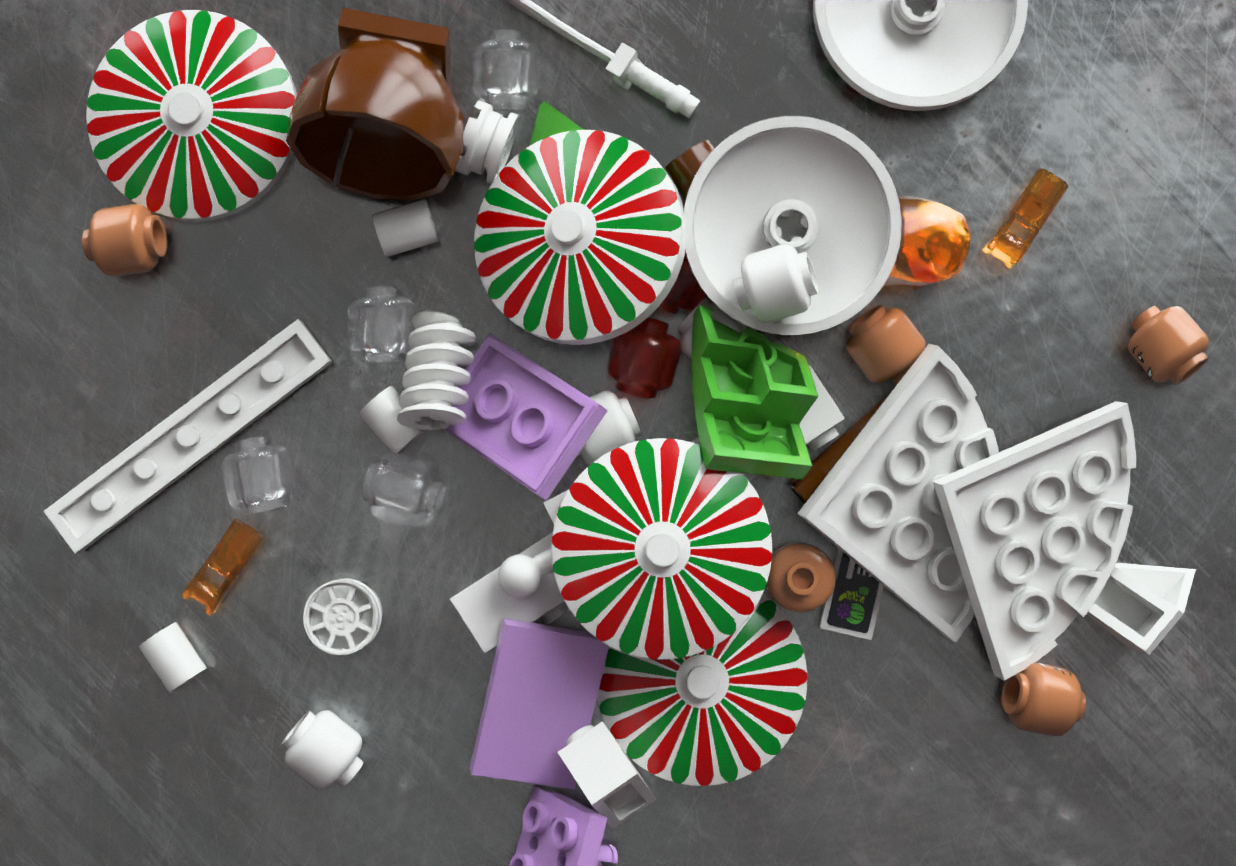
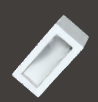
M603 721L595 727L587 725L580 728L568 738L567 746L558 751L561 759L591 805L599 814L608 818L607 823L613 829L657 800Z

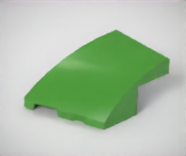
M698 305L693 314L692 383L696 423L705 468L803 480L811 469L812 463L799 424L818 398L806 356L783 344L770 341L763 334L749 327H746L740 333L712 319L713 309Z

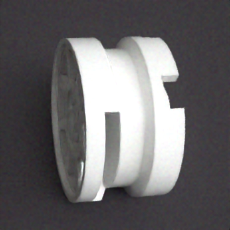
M478 101L473 110L477 112V118L469 117L463 132V151L455 171L464 175H469L471 172L482 175L486 169V182L492 184L506 165L518 129L520 115L511 112L506 119L503 118L502 114L494 112L492 105Z
M343 578L327 582L318 587L308 598L303 612L304 628L312 643L322 651L334 655L351 654L367 646L379 633L383 616L382 604L375 591L359 580Z

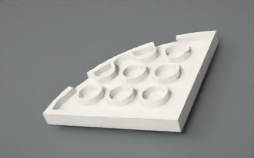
M928 344L797 514L944 637L957 643L975 613L933 481L999 453L994 431L987 427L981 409L975 400L977 394L973 386L955 362L939 346Z
M1115 401L933 481L993 673L1004 681L1025 670L1029 665L1041 659L1058 645L1055 639L1066 630L1078 615L1084 617L1102 592L1116 565L1126 538L1133 506L1127 503L1130 488V469L1136 468V449L1128 403Z

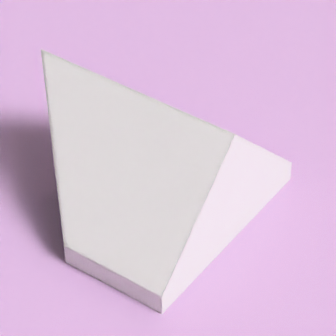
M1116 563L1102 592L1087 612V615L1129 650L1149 656L1184 614L1196 569Z

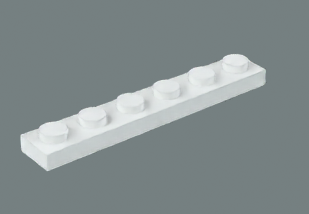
M297 319L43 512L75 554L83 552L333 363L304 323Z

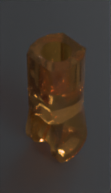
M1037 169L993 235L987 248L991 251L995 247L1011 257L1009 263L1015 266L1024 256L1067 191L1068 184L1047 169ZM1014 220L1029 229L1023 240L1008 230Z
M234 518L206 561L185 588L182 598L188 601L192 597L206 607L204 612L211 616L220 606L265 536L244 521ZM211 569L225 577L219 589L205 581Z

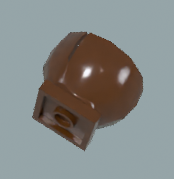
M342 8L338 22L340 50L310 68L289 115L287 144L300 165L330 184L334 180L338 157L350 128V135L340 163L336 187L375 199L408 201L418 200L443 192L453 176L462 154L464 116L450 90V28Z

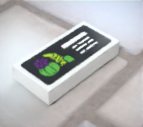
M836 547L833 560L836 583L832 595L822 607L818 627L872 640L884 586Z

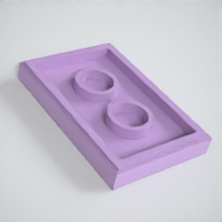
M489 333L474 355L473 363L465 368L471 374L470 383L464 386H455L466 391L469 395L466 404L452 406L463 411L466 414V420L463 424L452 425L444 430L547 501L608 410Z
M503 618L470 763L471 774L575 789L577 782L561 759L558 751L567 746L566 742L574 732L591 724L609 646L588 631Z

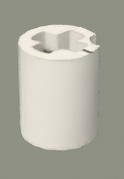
M426 199L372 214L375 230L385 257L439 241Z
M389 386L374 397L360 411L359 416L392 454L398 456L426 431L411 429L399 424L397 415L402 410L399 404L400 394L393 386Z
M177 622L167 626L138 646L169 693L182 687L207 669Z

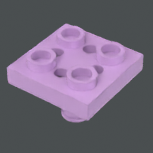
M534 786L530 802L523 813V827L516 853L512 857L509 866H602L601 861L617 864L618 853L616 848L612 844H601L608 818L551 788Z

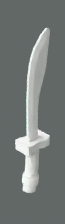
M507 0L537 21L609 63L605 69L613 75V82L627 91L632 84L639 86V88L644 89L650 95L667 104L666 108L676 114L679 112L687 118L691 117L700 100L690 94L691 91L680 84L678 86L674 85L645 67L637 58V51L623 42L614 54L567 26L532 1Z

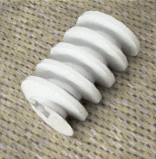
M437 311L419 312L411 319L410 325L413 331L408 338L410 351L405 358L407 371L404 372L402 378V385L405 390L401 392L399 398L402 410L398 412L397 421L400 425L421 431H435L452 425L463 424L466 420V414L452 406L466 404L469 395L466 391L455 386H464L471 381V374L460 367H466L473 363L474 355L464 348L473 346L477 336L474 332L463 328L460 320L453 315Z

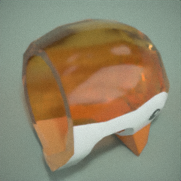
M917 196L898 197L902 218L900 247L893 269L884 285H913V289L916 291L928 284L947 281L958 275L962 271L971 246V234L964 215L933 199Z

